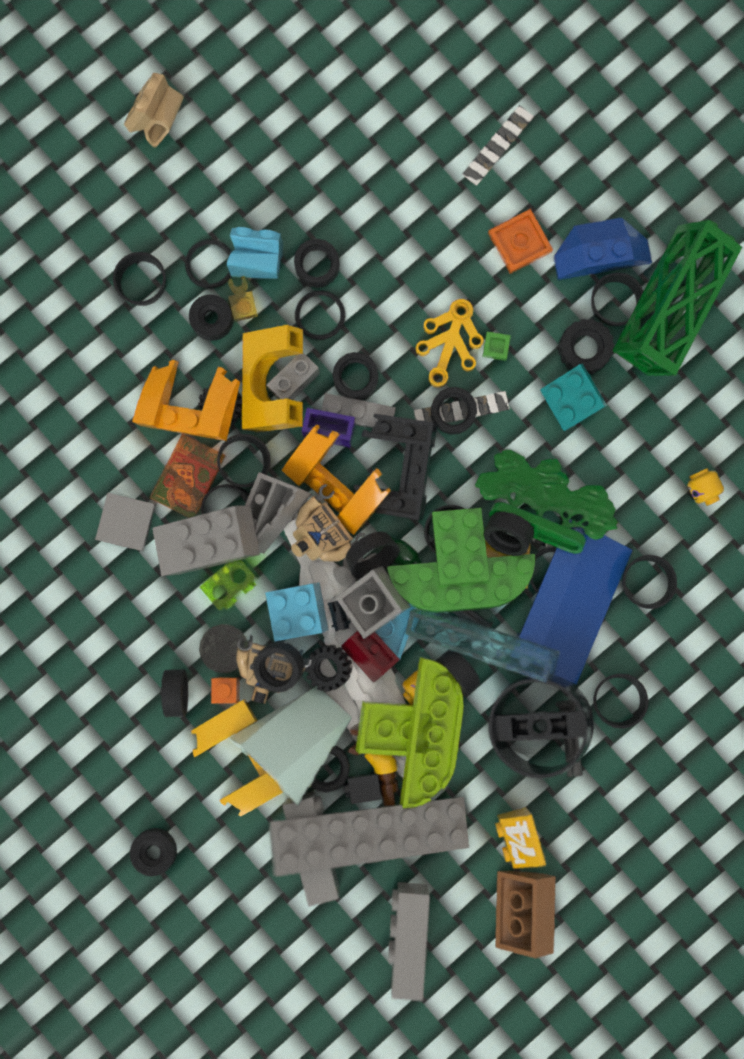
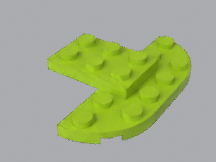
M422 657L419 658L413 705L362 701L356 752L362 754L406 756L400 798L402 808H414L431 801L434 795L441 789L444 790L456 765L464 705L459 683L456 682L446 667L431 659Z

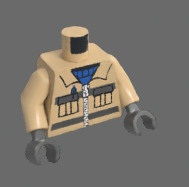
M328 484L322 485L319 488V494L317 496L313 495L299 509L295 522L297 529L293 532L297 542L291 546L293 553L297 557L307 554L312 561L320 558L322 561L338 562L346 558L347 551L360 537L366 535L365 533H360L356 536L355 541L350 543L353 538L326 502L321 503L323 499H329L334 495V491L329 496L322 494V489Z
M239 634L236 662L240 676L246 679V684L255 686L251 700L265 704L269 691L256 680L253 665L258 653L266 646L253 643L252 635H250L248 641L241 640V634ZM274 653L265 660L266 669L272 677L282 681L290 678L293 671L292 666L283 655ZM312 654L308 659L303 658L304 670L311 665Z

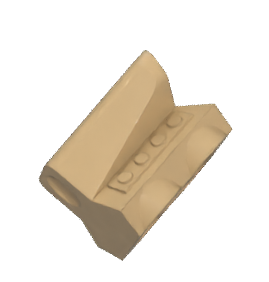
M153 72L139 92L125 120L124 126L130 133L144 130L146 140L153 147H157L169 133L184 99L183 95L168 86L164 75Z

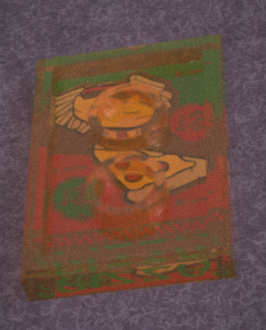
M182 434L149 498L188 518L195 517L201 507L204 496L209 491L219 471L217 465L218 451ZM223 453L220 458V466L226 458V455Z

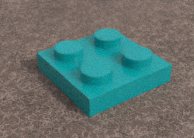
M583 364L576 366L540 389L563 431L570 429L607 406Z

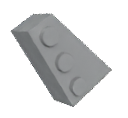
M259 472L245 506H251L259 552L264 554L312 494Z

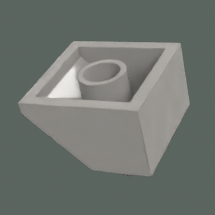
M383 566L373 569L336 597L364 639L411 607L398 593Z

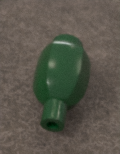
M400 539L394 540L400 548L399 555L394 561L397 565L420 564L422 562L418 559L417 551L407 542Z

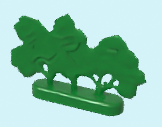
M509 449L503 450L502 453L494 455L495 467L498 471L481 473L475 483L484 499L495 500L503 498L507 499L509 503H495L489 512L490 518L496 512L516 514L528 521L533 527L534 539L570 553H581L586 544L585 537L580 532L570 528L582 527L585 534L594 540L603 538L607 530L617 529L618 521L613 517L616 508L613 502L608 499V493L601 485H586L575 491L569 490L567 487L569 478L565 473L561 472V464L558 459L541 460L537 467L531 468L524 456ZM511 493L516 494L514 500L510 497ZM526 503L536 511V515L517 507ZM550 510L558 513L563 520L562 525L543 518L544 512ZM564 512H566V513L568 514V517H567V518H564V516H563V513H564ZM580 514L583 516V519L577 523L575 520H572V523L569 522L574 515ZM583 522H589L588 526L582 525Z

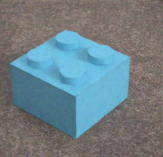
M320 582L265 592L274 642L328 631Z

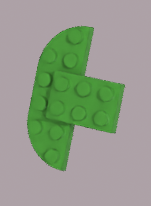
M473 508L432 512L437 562L387 566L392 584L405 601L419 610L441 613L495 608L513 601L524 591L532 578L535 567V554L487 558L482 509Z

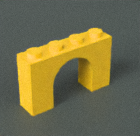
M283 325L243 333L242 429L265 432L302 427L303 402L291 399L272 401L267 394L266 378L270 367L278 359L303 354V329Z

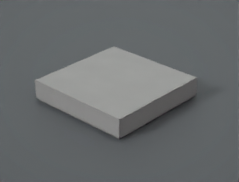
M107 493L95 540L144 552L156 505Z

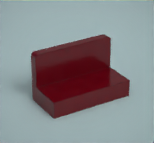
M356 631L341 645L342 649L372 682L377 681L400 660L376 632L364 639L359 631Z

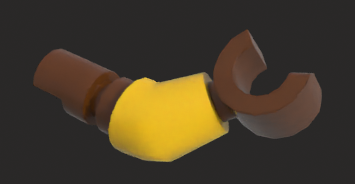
M359 723L349 729L351 735L358 737ZM356 744L348 750L349 753L354 755L362 754L356 752ZM365 754L364 757L373 766L375 773L378 774V779L382 781L379 785L383 805H395L393 793L397 792L399 788L397 780L394 779L398 769L394 755Z

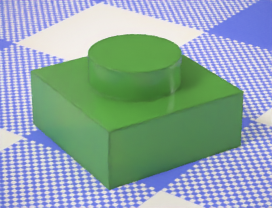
M486 332L482 357L506 361L511 335Z

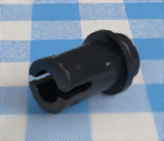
M339 602L327 603L333 621L331 627H334L335 632L348 629V623L351 622L347 620L346 612Z

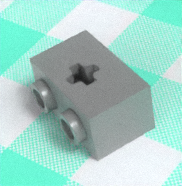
M304 353L298 354L267 384V387L278 400H294L320 374L319 368Z

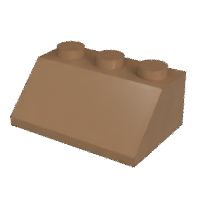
M497 871L495 948L532 958L554 953L556 876L538 872Z

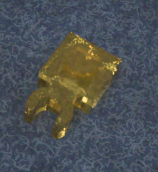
M244 276L241 277L242 285L240 287H235L232 279L228 281L231 291L235 293L233 296H228L235 322L258 317L252 291L245 293L248 284Z

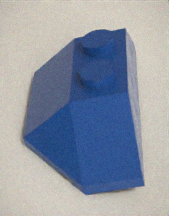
M623 218L575 225L553 257L558 280L652 264L648 239Z

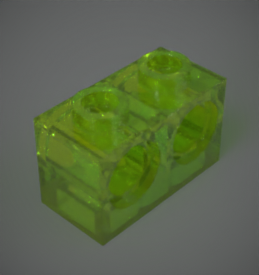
M237 560L227 563L199 588L218 610L223 608L228 610L238 602L236 599L238 595L242 592L247 594L256 586L255 581L258 578L243 560ZM244 570L246 573L245 581L240 584L236 583L234 580L235 572ZM219 586H225L227 596L219 600L215 595V591Z

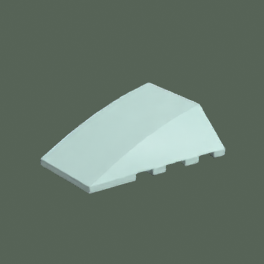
M318 686L229 737L230 741L246 756L249 754L278 783L280 789L297 806L303 799L302 796L306 789L314 781L321 765H324L329 752L337 744L352 720V717L323 690H317Z

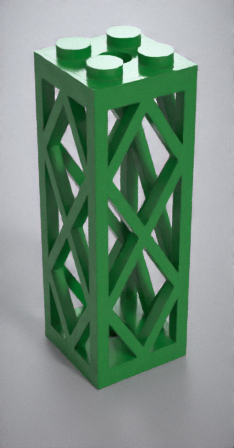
M712 220L678 225L621 333L613 352L647 376H676L742 249V246L735 242V238L720 230L717 223ZM684 256V258L669 273V264ZM703 256L696 270V260ZM714 270V280L698 289V286ZM686 275V284L679 288L681 282L683 281ZM684 293L680 301L669 307L674 298ZM701 307V309H700V311H699V313H698V315H697V317H696V312H697L698 309ZM655 310L653 316L640 329V319ZM674 312V314H673V316H672V318H671V320H670V322H669V324H668V315H670V314H672V313ZM685 325V335L670 344V340ZM657 330V338L651 341Z

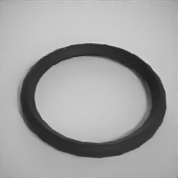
M208 239L196 243L189 250L185 260V270L193 283L202 288L212 289L227 283L231 278L230 272L217 283L207 284L197 280L190 269V260L193 253L199 247L208 244L223 248L228 256H230L232 251L226 244L218 240Z
M323 290L313 291L303 296L298 302L295 310V321L298 328L303 329L305 336L315 340H325L333 337L341 330L345 321V309L340 299L334 294ZM318 295L333 299L340 310V321L337 327L325 335H316L308 332L300 320L302 305L309 298Z

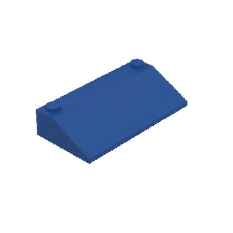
M582 527L570 529L580 532L585 537L586 544L583 551L575 554L556 548L521 633H517L508 654L574 684H577L632 553V549L605 535L598 540L589 538Z

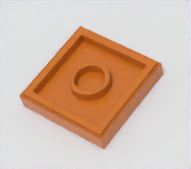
M531 209L488 231L510 274L553 251Z

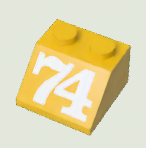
M524 807L497 815L499 822L495 823L498 837H503L506 847H502L505 861L511 862L513 868L546 865L533 817L527 808Z

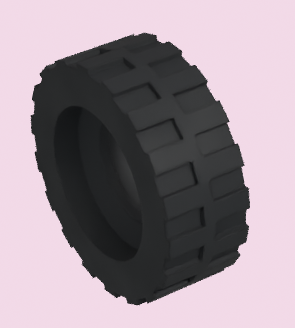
M581 319L579 322L572 323L561 336L558 345V354L561 357L562 364L564 363L568 370L583 364L588 374L600 371L613 355L614 343L613 336L609 333L610 330L604 327L603 323L596 322L593 319ZM590 336L597 342L598 350L595 356L584 359L576 354L574 344L579 337Z

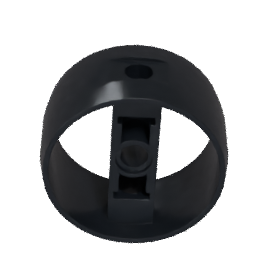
M546 673L527 675L508 685L496 698L489 717V736L498 757L510 769L532 778L558 776L574 767L587 752L594 731L592 710L584 694L570 681L560 676ZM529 682L547 683L561 689L572 698L579 709L576 711L502 714L504 704L510 693L517 686ZM537 719H543L547 723L546 731H540L536 727ZM583 738L581 748L572 760L550 767L527 762L518 756L507 742Z

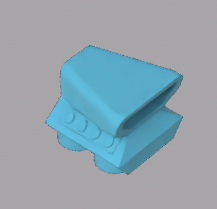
M246 227L232 228L230 237L235 250L230 253L227 261L231 277L278 279L280 261L283 256L281 233L272 230L256 231Z

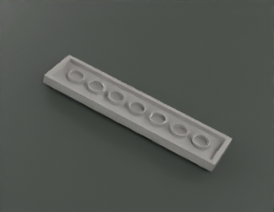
M464 797L431 800L414 808H402V805H393L269 822L274 876L469 848Z

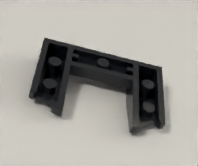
M374 414L373 417L378 419L371 432L364 429L361 437L406 443L399 491L391 490L374 513L423 520L427 499L425 490L432 447L435 446L438 423ZM354 485V491L357 492L362 485Z

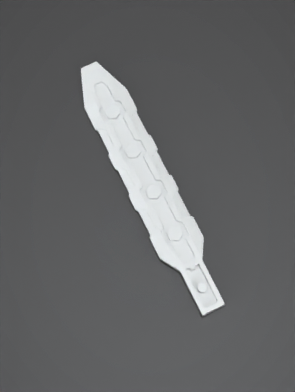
M298 513L295 514L283 529L291 546L297 542L293 532L297 529L295 522ZM307 554L297 557L301 565L299 586L320 582L328 624V631L322 633L324 636L323 641L325 645H336V648L341 647L358 630L351 620V623H348V629L335 632L334 627H331L333 621L327 603L337 601L336 597L349 588L339 584L334 577L333 569L339 567V565L330 561H322L320 558L312 561ZM347 657L348 660L352 661L350 665L352 672L349 674L350 678L346 681L345 686L351 699L355 700L360 713L362 701L406 704L395 682L396 677L391 668L377 681L372 682L351 657ZM394 755L398 766L396 772L403 778L406 756Z

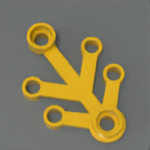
M465 299L453 301L448 312L434 319L429 318L424 322V331L427 334H434L439 326L452 321L450 330L427 341H419L416 345V353L423 357L427 356L431 349L445 343L437 367L433 368L429 373V383L433 387L441 388L447 383L448 373L446 369L454 346L462 360V369L470 372L475 368L476 360L470 356L459 334L461 325L464 326L470 337L469 346L472 349L481 348L484 339L482 335L478 334L471 320L473 307ZM458 308H463L465 310V314L459 315L456 310ZM428 323H433L435 325V328L433 330H429L426 327V325ZM478 338L480 340V344L474 345L472 343V339ZM425 345L428 349L426 352H421L419 346ZM466 360L472 361L473 366L466 367L464 365V362ZM441 375L443 380L435 382L433 377Z

